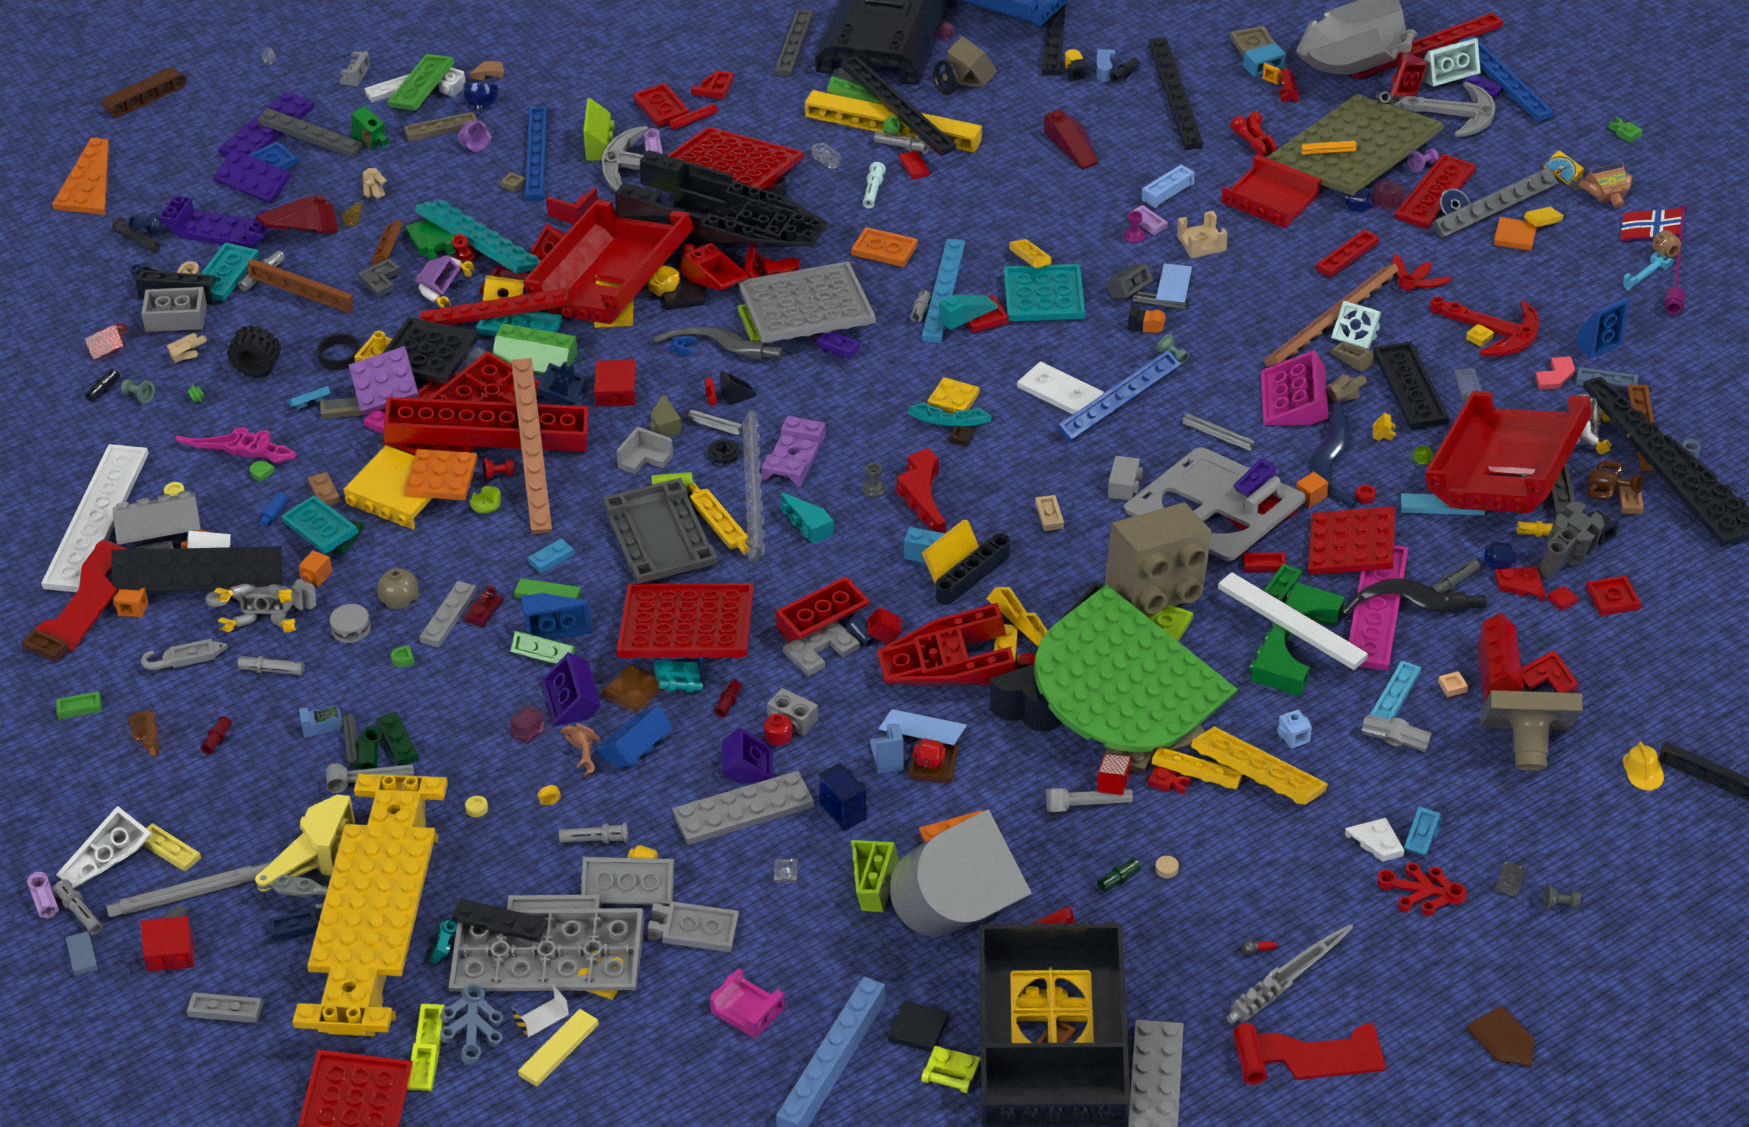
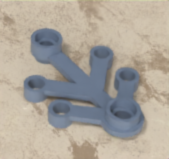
M477 984L467 985L462 990L461 999L451 1006L444 1007L440 1016L443 1022L451 1023L454 1021L456 1013L467 1007V1013L450 1026L443 1027L439 1036L442 1042L450 1043L453 1041L454 1035L467 1026L466 1045L463 1046L461 1052V1059L467 1065L476 1064L480 1059L481 1049L476 1045L477 1028L488 1037L487 1043L489 1046L498 1047L502 1041V1034L495 1031L492 1027H499L502 1024L503 1015L499 1011H495L484 1000L485 993L482 987ZM477 1007L488 1016V1023L477 1014ZM444 1033H449L451 1036H445ZM492 1037H495V1038H497L498 1040L495 1041V1040H492L491 1038H492Z

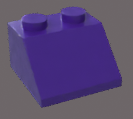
M739 727L722 740V774L737 783H758L773 778L772 747Z

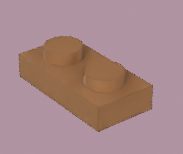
M327 472L308 477V483L316 497L328 506L340 503V496Z
M1618 486L1621 513L1643 514L1644 507L1641 492L1636 494L1631 490V487Z

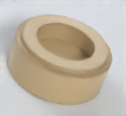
M1162 856L1156 861L1155 870L1160 877L1172 878L1177 875L1179 863L1174 857Z

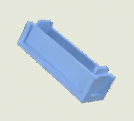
M1183 165L1176 167L1142 188V201H1147L1148 204L1157 208L1159 204L1186 187L1194 185L1195 172Z

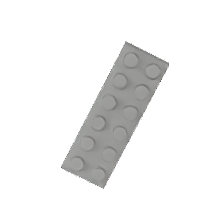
M795 771L672 808V811L686 844L690 845L813 808L814 800L799 771Z
M1136 1020L1129 1127H1178L1183 1023Z

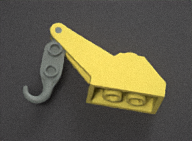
M337 794L308 808L306 815L300 821V829L303 830V833L264 870L256 875L255 880L258 890L268 891L274 888L279 894L305 898L311 895L327 894L328 887L322 886L312 879L298 876L318 868L322 875H332L345 824L356 825L350 796ZM324 903L316 904L315 907L323 909Z

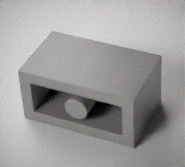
M1115 456L1108 482V498L1130 500L1133 498L1134 493H1138L1139 481L1137 480H1141L1143 468L1140 467V459Z

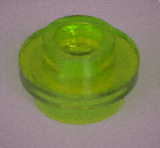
M1418 446L1414 450L1412 458L1419 464H1427L1432 461L1433 453L1427 446Z

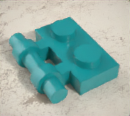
M655 660L654 671L656 681H659V689H666L670 692L685 690L687 693L702 691V682H699L700 674L697 662Z

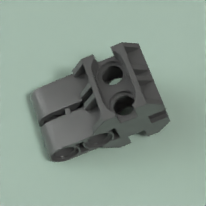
M1569 502L1565 506L1564 514L1559 513L1556 516L1546 541L1547 548L1538 568L1540 575L1550 579L1554 578L1566 564L1581 565L1585 561L1586 554H1591L1597 545L1604 528L1602 515L1595 512L1591 517H1588L1582 513L1587 507L1582 502Z

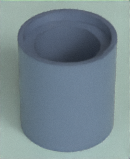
M1694 439L1684 440L1682 446L1698 459L1701 444Z

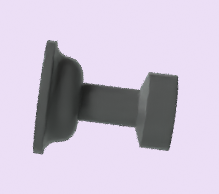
M870 463L866 466V475L870 479L863 484L862 491L869 497H880L886 492L885 483L878 479L882 474V467L878 463Z
M1547 883L1543 892V909L1548 911L1550 908L1555 907L1556 903L1569 904L1570 909L1578 910L1581 903L1580 891H1571L1570 895L1558 894L1557 890L1550 883Z

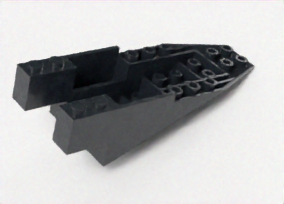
M650 150L640 160V183L674 194V207L661 204V193L623 182L615 192L617 217L672 225L669 216L672 211L689 213L694 229L680 246L692 244L699 248L712 243L717 248L814 246L828 225L827 221L785 196L735 182L731 174Z

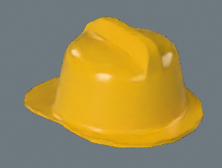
M1640 741L1637 746L1631 748L1629 753L1624 756L1623 765L1628 779L1636 788L1652 791L1662 785L1664 775L1657 752L1653 748L1643 745Z

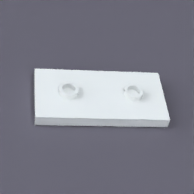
M1041 361L1017 382L1018 388L1071 414L1076 413L1105 393Z

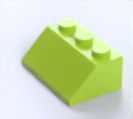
M587 98L583 130L586 161L602 160L606 147L613 140L615 123L614 120H611L609 111L593 99Z

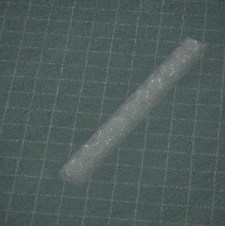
M748 409L743 421L748 547L750 548L748 554L749 562L757 563L759 557L763 556L765 552V544L763 543L765 530L762 529L764 515H761L763 509V501H761L763 489L760 487L762 474L759 473L761 460L758 458L760 454V446H758L760 433H757L759 420L756 419V411Z

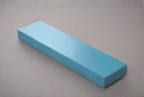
M1401 493L1400 497L1401 513L1485 514V511L1477 509L1450 508L1434 494Z
M1401 660L1370 715L1388 720L1395 718L1418 679L1422 667Z

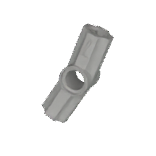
M1367 715L1364 718L1362 733L1365 735L1384 739L1385 742L1393 746L1400 747L1405 745L1426 752L1432 734L1412 727L1407 721L1400 718L1388 720L1372 715Z

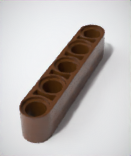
M171 67L106 96L102 101V106L113 117H120L183 88L186 85L187 79L176 68Z

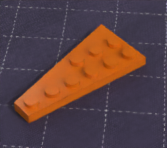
M91 138L53 201L54 210L106 215L108 139Z

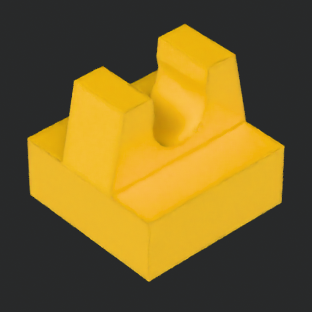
M1384 412L1373 424L1374 439L1378 441L1382 438L1392 440L1396 436V433L1393 432L1396 425L1391 422V415Z

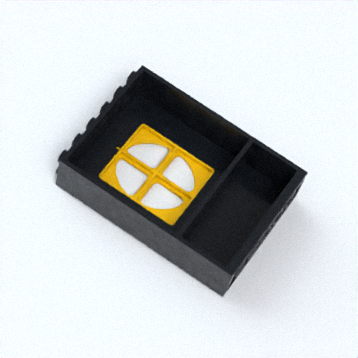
M1037 922L1034 924L987 923L979 925L982 1127H1129L1130 1084L1122 924L1106 922L1104 924H1092L1090 922H1083L1081 924H1068L1065 922L1044 924ZM1037 979L1046 980L1047 1006L1045 1008H1018L1016 1006L1018 996L1028 984ZM1057 979H1065L1074 984L1085 997L1087 1006L1083 1008L1057 1007L1055 981ZM1045 1017L1048 1021V1043L1030 1042L1020 1031L1016 1022L1017 1018ZM1058 1017L1087 1018L1086 1028L1073 1043H1057L1056 1019Z

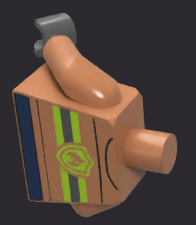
M1617 163L1591 169L1585 180L1582 177H1579L1578 181L1572 180V189L1575 191L1586 190L1596 197L1599 202L1611 201L1614 208H1620L1624 205L1622 198L1625 197L1631 187L1632 176L1625 172L1623 163Z

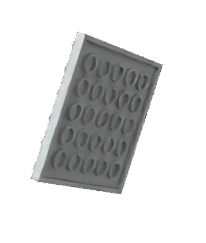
M849 261L751 278L738 283L739 291L762 343H773L777 340H790L799 336H811L822 332L829 333L833 330H846L855 326H868L869 324L876 323V316Z

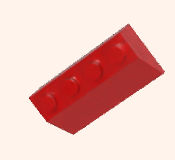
M845 576L776 610V629L787 641L798 640L869 605L870 600Z
M1500 612L1483 621L1477 640L1484 703L1491 690L1521 691L1524 689L1516 626Z

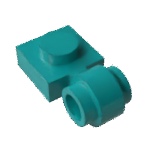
M451 920L443 921L438 927L437 940L433 945L429 962L437 965L442 957H447L451 947L448 941H451L456 935L457 925Z

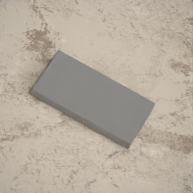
M583 857L581 895H600L601 904L653 905V903H657L663 906H670V901L673 902L675 860Z

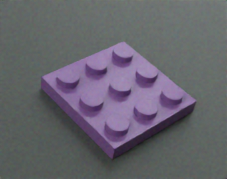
M405 346L349 364L362 415L385 409L387 397H419Z

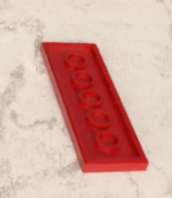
M1442 154L1396 210L1394 218L1428 230L1443 212L1440 206V198L1443 192L1448 189L1461 190L1476 171L1477 165Z

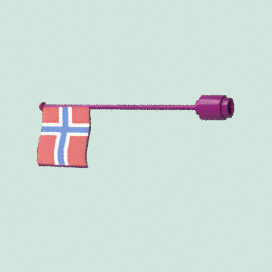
M1681 205L1680 208L1624 213L1620 242L1636 239H1654L1657 233L1664 230L1671 231L1676 236H1679L1681 247L1677 254L1674 287L1667 289L1664 307L1669 314H1679L1684 308L1685 292L1678 287L1684 217L1687 206Z

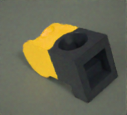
M1074 49L1066 51L1065 67L1068 69L1067 78L1069 82L1086 79L1087 66L1081 53Z

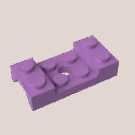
M787 416L781 428V436L772 454H768L762 466V480H767L772 474L788 476L797 487H801L826 436V424Z

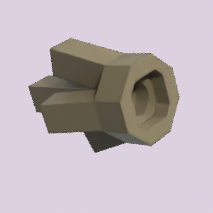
M1342 374L1335 382L1327 385L1328 396L1333 403L1359 398V387L1367 383V378L1362 375L1350 378L1349 375Z

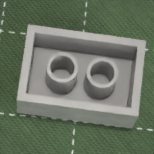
M204 288L145 290L141 314L145 332L203 329L207 307Z

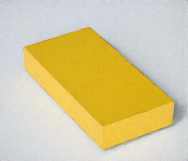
M1545 207L1526 212L1524 218L1536 227L1560 222L1564 215L1552 207Z

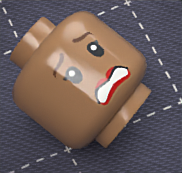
M1668 230L1657 233L1652 242V248L1660 256H1667V258L1676 256L1681 247L1680 239Z

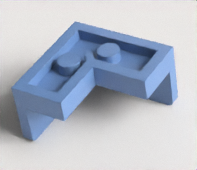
M895 723L887 724V737L870 739L878 774L904 770L903 737L900 726Z

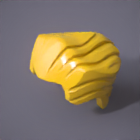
M662 265L648 281L649 293L653 292L657 296H662L664 292L674 291L680 283L679 272L675 268Z

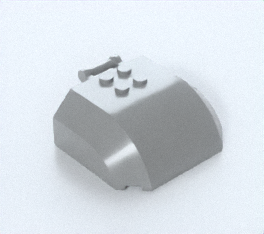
M1357 0L1327 11L1323 14L1324 18L1319 22L1316 20L1310 22L1296 52L1306 63L1318 70L1340 75L1354 74L1393 61L1401 51L1409 53L1412 48L1411 43L1415 40L1417 33L1413 29L1406 30L1403 10L1399 0Z

